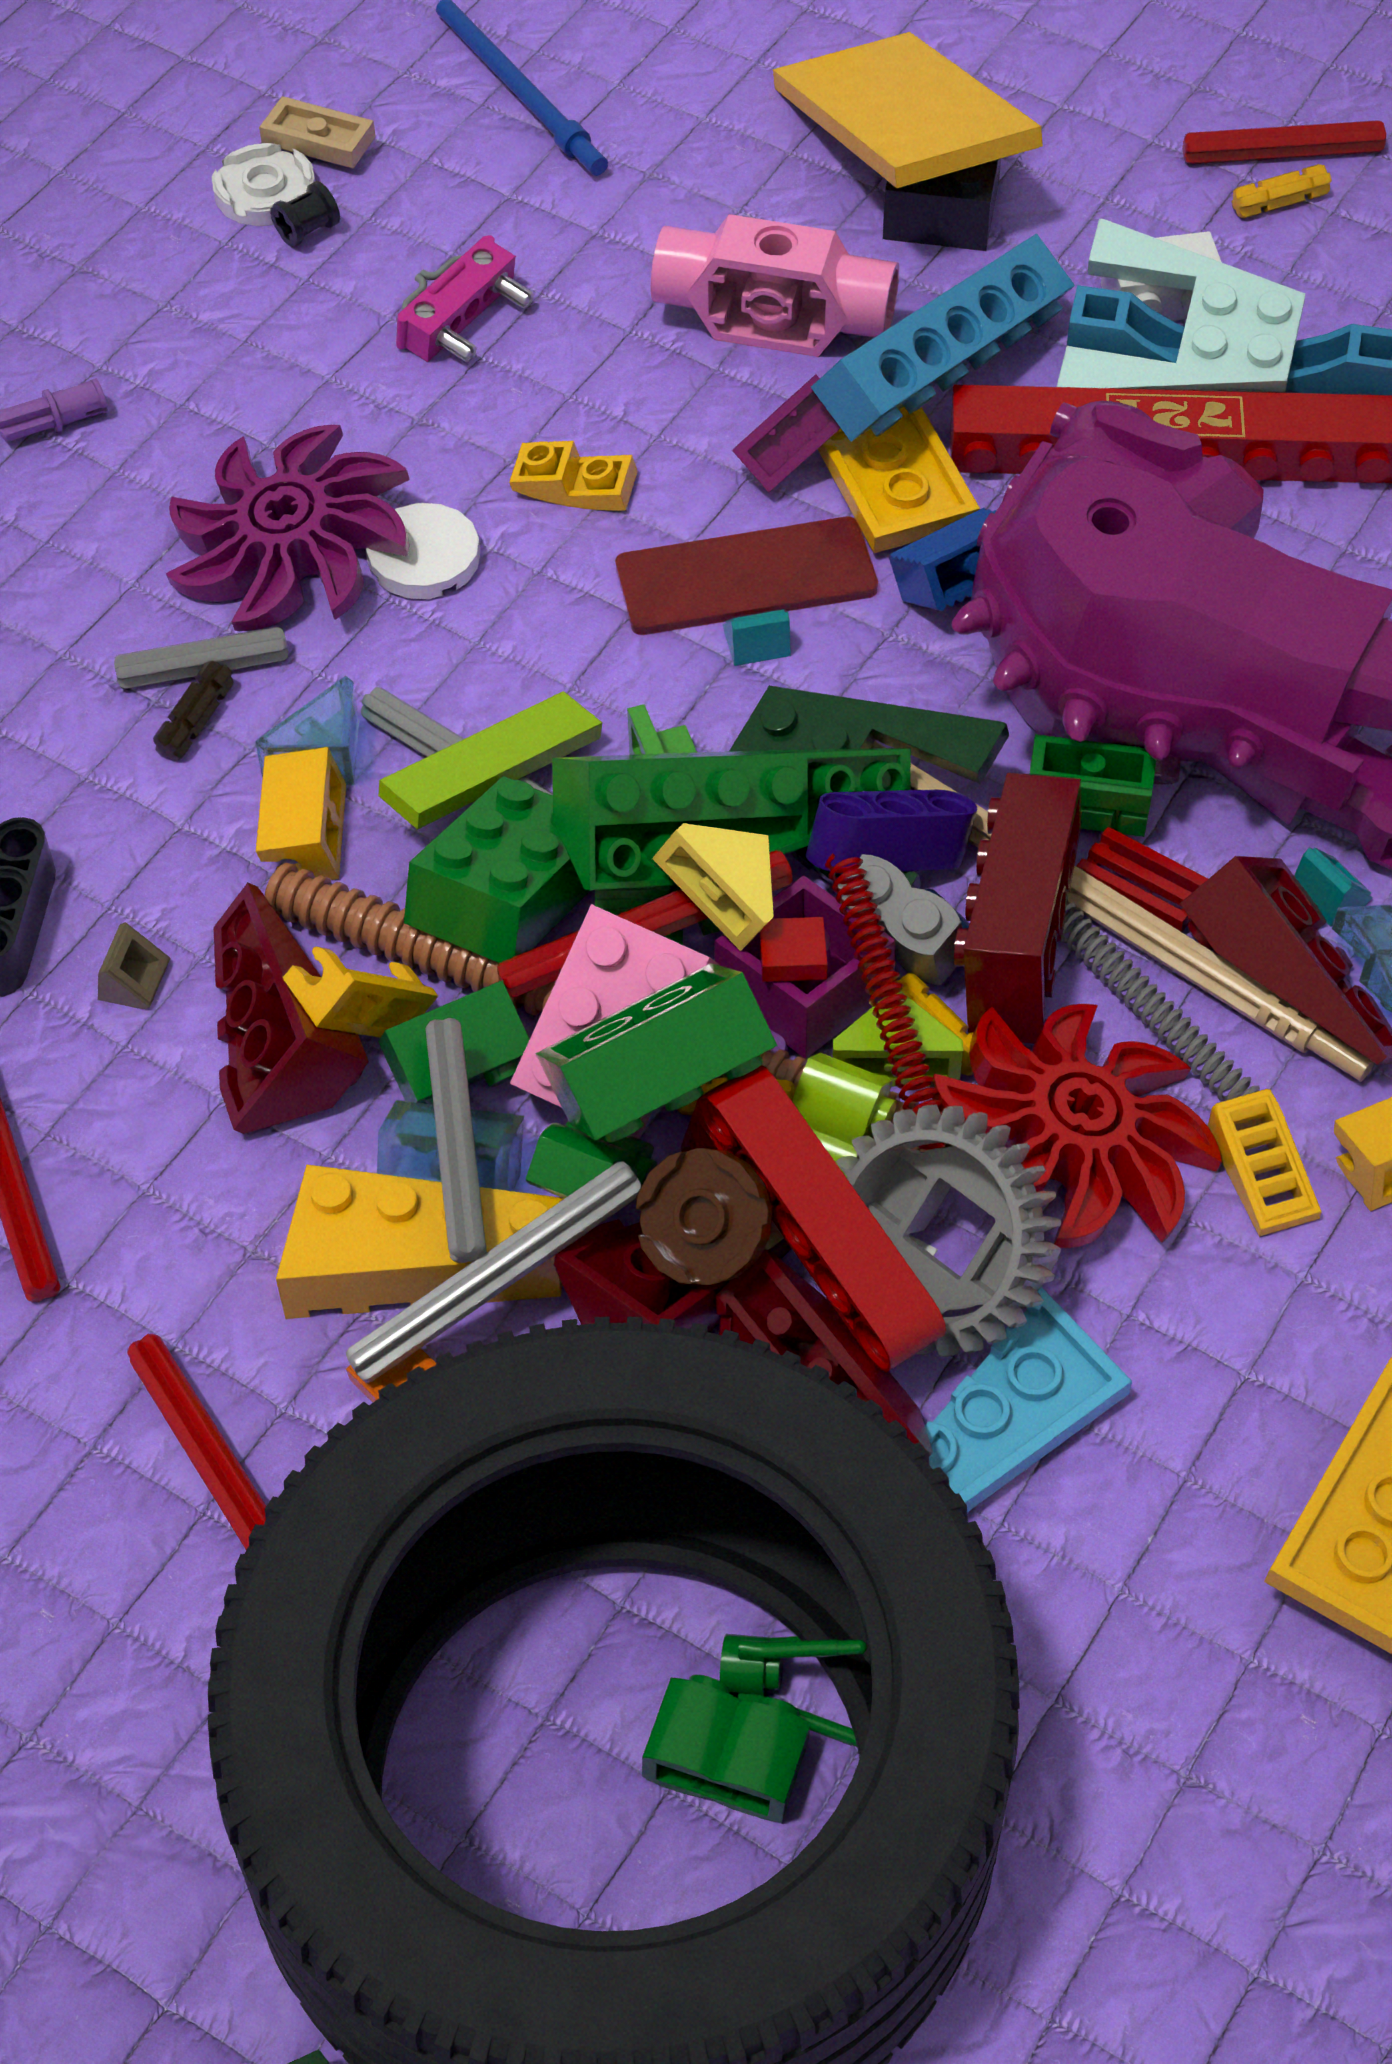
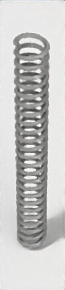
M1066 896V911L1070 910L1065 914L1062 942L1068 943L1067 947L1069 950L1076 951L1075 955L1077 958L1084 959L1086 967H1092L1094 975H1100V981L1108 984L1109 990L1116 992L1118 999L1125 1000L1127 1008H1133L1135 1016H1141L1143 1024L1150 1025L1152 1033H1158L1160 1041H1167V1048L1175 1050V1056L1184 1058L1183 1061L1192 1067L1193 1075H1201L1200 1081L1204 1084H1209L1210 1092H1218L1217 1098L1220 1101L1230 1100L1241 1094L1243 1096L1260 1091L1259 1085L1247 1089L1250 1086L1251 1077L1240 1079L1242 1068L1231 1071L1234 1066L1233 1060H1226L1222 1063L1225 1058V1051H1218L1214 1054L1217 1044L1209 1043L1205 1045L1208 1041V1034L1197 1036L1200 1027L1192 1026L1189 1028L1191 1018L1181 1019L1183 1010H1173L1174 1001L1164 1002L1166 993L1160 992L1156 994L1157 984L1148 985L1149 976L1140 977L1141 968L1131 969L1133 965L1132 959L1123 961L1124 951L1115 952L1116 943L1107 944L1108 935L1099 936L1100 928H1091L1092 920H1083L1084 912H1075L1076 904H1067L1068 896ZM1077 917V919L1070 926H1068ZM1084 925H1086V926L1077 934V932H1078ZM1071 932L1068 938L1064 936V934ZM1079 940L1077 946L1072 944V942ZM1087 948L1085 954L1080 952V950ZM1095 956L1093 962L1088 960V958ZM1104 963L1101 970H1098L1097 966ZM1112 972L1109 979H1107L1105 974ZM1120 980L1118 986L1115 987L1113 983ZM1129 987V989L1126 992V995H1123L1121 991ZM1137 996L1134 1003H1131L1129 1001L1131 998ZM1146 1003V1005L1143 1008V1011H1139L1138 1007ZM1154 1012L1151 1020H1148L1146 1016ZM1163 1020L1159 1028H1156L1154 1026L1156 1023ZM1170 1028H1172V1029L1170 1030L1168 1036L1165 1037V1036L1163 1035V1032H1165V1031L1169 1030ZM1180 1036L1176 1045H1172L1171 1041ZM1189 1044L1185 1053H1181L1180 1049ZM1198 1052L1193 1062H1190L1188 1058ZM1207 1060L1202 1070H1198L1197 1066ZM1217 1068L1211 1078L1206 1079L1205 1075ZM1225 1077L1219 1087L1214 1086L1215 1082ZM1233 1086L1227 1096L1222 1094L1224 1090Z

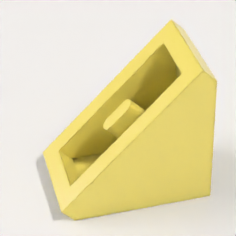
M683 823L652 858L740 951L774 917L768 835Z

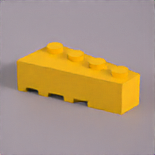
M306 1164L276 1282L285 1319L310 1317L311 1310L342 1308L343 1314L370 1312L371 1305L408 1302L412 1305L467 1267L472 1261L456 1263L450 1258L441 1182ZM479 1187L486 1251L488 1252L564 1198ZM555 1255L488 1302L561 1297L563 1284L553 1265Z

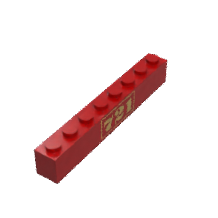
M953 384L950 420V457L958 471L963 473L1021 474L1042 441L1053 444L1054 448L1059 438L1050 435V429L1054 417L1063 402L1078 408L1090 402L1103 400L1136 407L1160 424L1198 434L1202 443V457L1210 458L1222 455L1232 459L1241 465L1255 480L1392 484V395Z

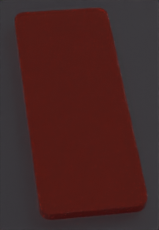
M849 516L629 551L619 554L615 559L616 573L631 629L638 635L726 622V620L782 609L787 612L871 598L877 593L878 580L861 529L856 519Z

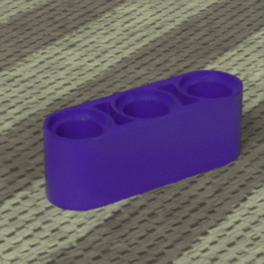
M938 789L825 793L820 796L806 851V858L810 863L825 871H829L825 868V863L832 853L835 855V859L831 861L833 867L847 858H860L862 854L880 857L892 863L900 871L955 869L963 863L977 813V805L964 795ZM851 863V864H848V865L843 866V867H847V866L853 865V864H855V863Z

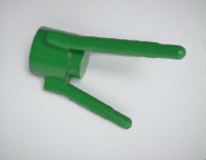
M725 1634L721 1653L720 1681L730 1689V1693H737L738 1699L758 1702L760 1698L767 1697L765 1696L767 1689L780 1690L784 1658L860 1655L866 1652L867 1644L863 1640L801 1641L797 1636L770 1638ZM797 1708L800 1712L799 1717L811 1722L810 1731L857 1747L852 1728Z

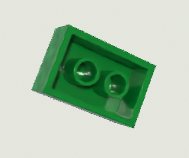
M502 776L409 862L404 924L498 963L532 950L591 891L583 888L553 822V795L537 790L524 781L512 780Z
M710 963L535 1054L569 1123L594 1140L605 1137L607 1142H614L639 1130L644 1125L641 1117L663 1105H665L667 1111H672L694 1102L704 1094L701 1085L722 1074H725L726 1078L731 1080L755 1070L764 1062L761 1054L778 1045L743 972Z

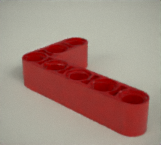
M761 1065L741 1077L727 1080L698 1098L681 1144V1152L696 1148L725 1150L752 1166L766 1185L773 1210L772 1221L866 1355L880 1370L885 1372L892 1370L945 1336V1321L936 1303L779 1082L766 1067Z

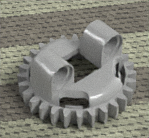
M927 1105L918 1108L917 1116L912 1109L898 1111L894 1113L893 1123L889 1120H880L871 1124L874 1139L870 1136H859L852 1140L853 1147L859 1158L846 1156L836 1161L837 1165L847 1176L850 1184L930 1294L943 1316L946 1325L945 1336L918 1352L917 1354L919 1355L933 1353L935 1346L940 1357L957 1355L960 1346L964 1352L972 1353L983 1350V1338L988 1343H997L1007 1339L1004 1324L1009 1328H1017L1027 1323L1022 1308H1032L1042 1304L1044 1300L1037 1291L1044 1283L1054 1280L1055 1275L1051 1271L1060 1258L1061 1248L1044 1240V1231L1061 1226V1219L1043 1216L1041 1206L1047 1205L1056 1198L1055 1191L1036 1192L1033 1184L1045 1173L1044 1166L1024 1169L1021 1162L1025 1159L1030 1146L1027 1143H1022L1007 1149L1005 1144L1008 1141L1010 1127L1007 1125L992 1127L986 1134L988 1114L983 1112L973 1113L965 1121L963 1106H948L944 1108L942 1115L937 1105ZM944 1142L952 1145L948 1148H936L925 1152L912 1149L930 1143ZM952 1187L995 1218L993 1227L961 1277L909 1237L910 1233L921 1232L927 1229ZM983 1305L975 1312L955 1317H944V1313L948 1310H960Z

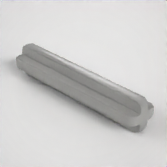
M272 627L119 654L115 657L114 666L120 687L130 689L196 677L203 665L209 661H215L219 665H226L230 670L285 661L288 658V647L283 629Z

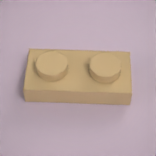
M284 96L279 99L259 127L261 143L281 145V149L293 152V148L306 156L353 169L376 137L373 120Z

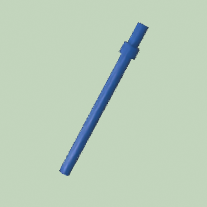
M441 0L437 4L436 13L554 134L556 145L568 157L577 158L592 175L598 176L604 173L608 167V160L591 144L590 134L577 121L568 120L452 0Z

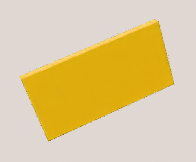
M911 32L773 69L774 86L779 93L896 188L1043 147L1041 125Z

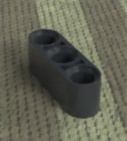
M25 817L11 818L0 824V997L14 993L23 985L27 978L56 876V869L42 826L35 820Z

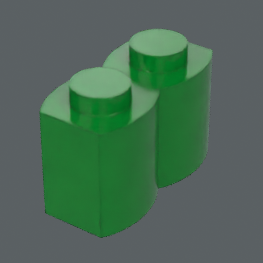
M569 1121L565 1125L555 1122L549 1125L539 1136L526 1176V1182L565 1199L615 1163L623 1161L629 1165L643 1186L649 1172L657 1166V1161L651 1159L654 1147L652 1144L633 1136L614 1142H607L605 1137L594 1140L572 1126Z
M692 1675L689 1677V1680L671 1677L642 1756V1777L676 1792L712 1799L730 1809L751 1816L782 1822L808 1745L811 1722L799 1717L800 1712L796 1707L777 1698L763 1697L758 1702L740 1700L730 1694V1689L724 1683L709 1676Z

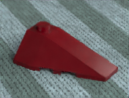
M1235 856L1180 903L1191 918L1188 922V928L1201 945L1211 951L1214 950L1221 957L1376 1065L1392 1064V1028L1374 998L1366 990L1357 985L1351 986L1346 976L1350 974L1349 969L1353 966L1352 962L1343 949L1335 948L1320 935L1318 929L1327 921L1282 859Z
M247 882L213 927L215 982L217 988L226 991L227 1005L226 1016L217 1022V1034L219 1040L228 1043L229 1065L219 1070V1085L233 1129L243 1134L333 1108L345 1091L359 1080L363 1069L369 1063L358 1034L316 1027L285 983L283 977L292 965L302 967L312 976H321L258 886Z
M619 1219L600 1224L555 1255L553 1265L581 1325L595 1324V1317H610V1323H627V1317H642L643 1324L659 1325L660 1318L675 1320V1327L691 1329L692 1323L707 1325L708 1332H711L720 1323L721 1316L717 1315L716 1294L729 1281L715 1285L679 1283L657 1270L641 1248L638 1235H643L640 1222L625 1227ZM772 1221L770 1238L765 1248L782 1259L792 1248Z

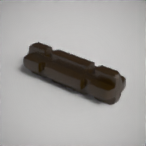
M209 661L203 665L195 677L197 681L189 685L168 715L171 722L165 721L154 735L153 741L156 744L155 750L158 754L167 756L174 761L184 757L192 745L189 738L195 739L219 706L220 703L217 700H222L232 687V671L229 667L219 665L215 661Z

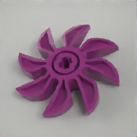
M323 425L303 430L283 441L273 452L277 469L276 473L270 477L259 478L254 469L245 437L243 436L224 451L216 464L215 480L225 504H209L171 497L169 506L170 516L179 537L191 550L201 556L167 572L166 576L169 583L184 595L204 601H229L242 598L246 594L231 622L235 631H252L275 625L297 611L304 603L300 581L308 575L317 574L324 584L329 605L336 620L355 604L363 589V573L354 549L368 548L408 556L409 539L401 517L387 502L376 497L410 480L408 472L397 461L376 453L350 452L335 455L331 458L343 436L340 425Z

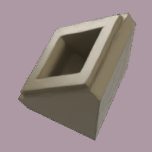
M128 923L120 924L98 973V1000L139 1009L149 1008L171 958Z

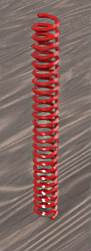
M832 853L825 863V868L830 871L829 879L834 882L832 885L833 891L838 893L836 901L841 904L839 910L845 916L843 924L849 927L847 935L852 938L850 945L856 950L854 958L860 961L858 970L863 972L861 980L867 984L865 992L871 996L869 1004L875 1007L872 1014L878 1018L876 1027L882 1030L880 1039L886 1042L884 1051L890 1054L887 1061L894 1065L891 1069V1074L897 1077L895 1086L901 1089L899 1098L905 1101L902 1105L903 1110L912 1109L917 1114L918 1108L922 1106L937 1105L939 1108L942 1104L941 1101L937 1099L928 1100L936 1096L938 1090L932 1087L925 1088L932 1084L934 1078L922 1076L929 1071V1065L918 1064L924 1061L926 1054L915 1052L923 1045L920 1041L912 1040L917 1037L919 1031L913 1028L907 1029L914 1024L915 1019L904 1017L911 1011V1007L902 1005L907 1000V996L897 994L903 989L904 984L894 982L899 978V972L889 971L894 968L896 961L887 959L891 956L893 950L882 948L887 945L889 939L880 936L884 932L885 927L876 925L881 920V916L873 913L878 905L869 902L874 897V893L865 891L869 888L870 882L863 879L867 871L859 868L863 863V859L858 857L847 858L833 867L831 861L835 859V855ZM855 863V864H853V865H850V866H847V867H843V866H846V865H848V864ZM835 873H843L838 878L835 877ZM838 884H847L842 889L838 887ZM842 895H851L845 900L842 899ZM846 906H852V907L855 906L854 908L850 909L848 912L846 911V908H845ZM849 918H858L852 923L849 922ZM853 929H862L856 934L853 933ZM857 940H866L860 946L856 943ZM861 951L869 952L864 957L860 956ZM864 963H874L868 968L864 967ZM868 974H878L871 980L867 977ZM872 986H881L875 991L871 990ZM876 997H886L879 1003L875 1002ZM892 1008L883 1014H879V1009ZM884 1020H894L886 1026L882 1024ZM900 1031L890 1038L886 1036L887 1032ZM903 1043L895 1049L890 1048L891 1044ZM895 1055H906L898 1061H895L893 1058ZM912 1066L902 1073L897 1071L899 1067ZM918 1077V1078H916V1079L911 1080L910 1082H908V1083H906V1084H902V1083H901V1080H902V1079H909V1078ZM922 1089L910 1096L905 1095L907 1090ZM925 1101L914 1108L909 1107L911 1102ZM943 1142L931 1143L917 1147L931 1150L942 1148L945 1144Z

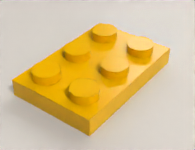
M905 407L901 408L899 411L903 417L878 437L870 429L851 442L840 428L818 448L823 461L873 553L913 543L980 510L922 407L912 414H909Z

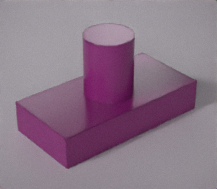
M817 374L732 450L768 492L773 490L840 429V426L811 389V386L820 379Z

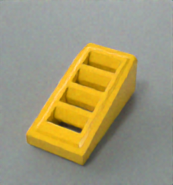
M1264 1089L1215 1104L1211 1109L1208 1127L1219 1146L1222 1164L1259 1237L1320 1219L1322 1211L1283 1112L1271 1089ZM1262 1145H1267L1269 1149L1249 1156L1245 1153V1150ZM1278 1168L1281 1172L1279 1175L1256 1181L1255 1175ZM1290 1191L1293 1199L1266 1206L1263 1199Z

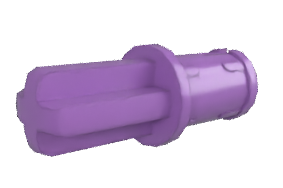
M95 378L53 393L46 389L42 391L41 398L0 410L1 437L5 441H12L53 427L56 433L63 431L64 425L87 417L107 413L108 406L99 381Z

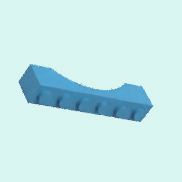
M1077 285L1069 321L1067 346L1176 363L1185 326L1179 325L1154 311L1131 292ZM1349 324L1327 334L1296 341L1285 393L1392 395V329Z

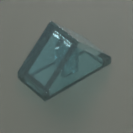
M344 676L255 741L262 778L265 756L328 747L346 785H355L359 715L354 682Z

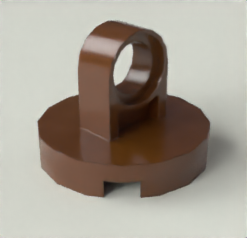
M696 1148L669 1155L649 1172L637 1195L636 1209H641L640 1225L643 1235H638L641 1248L657 1270L679 1283L715 1285L738 1278L759 1260L770 1238L773 1210L766 1185L748 1162L729 1151Z

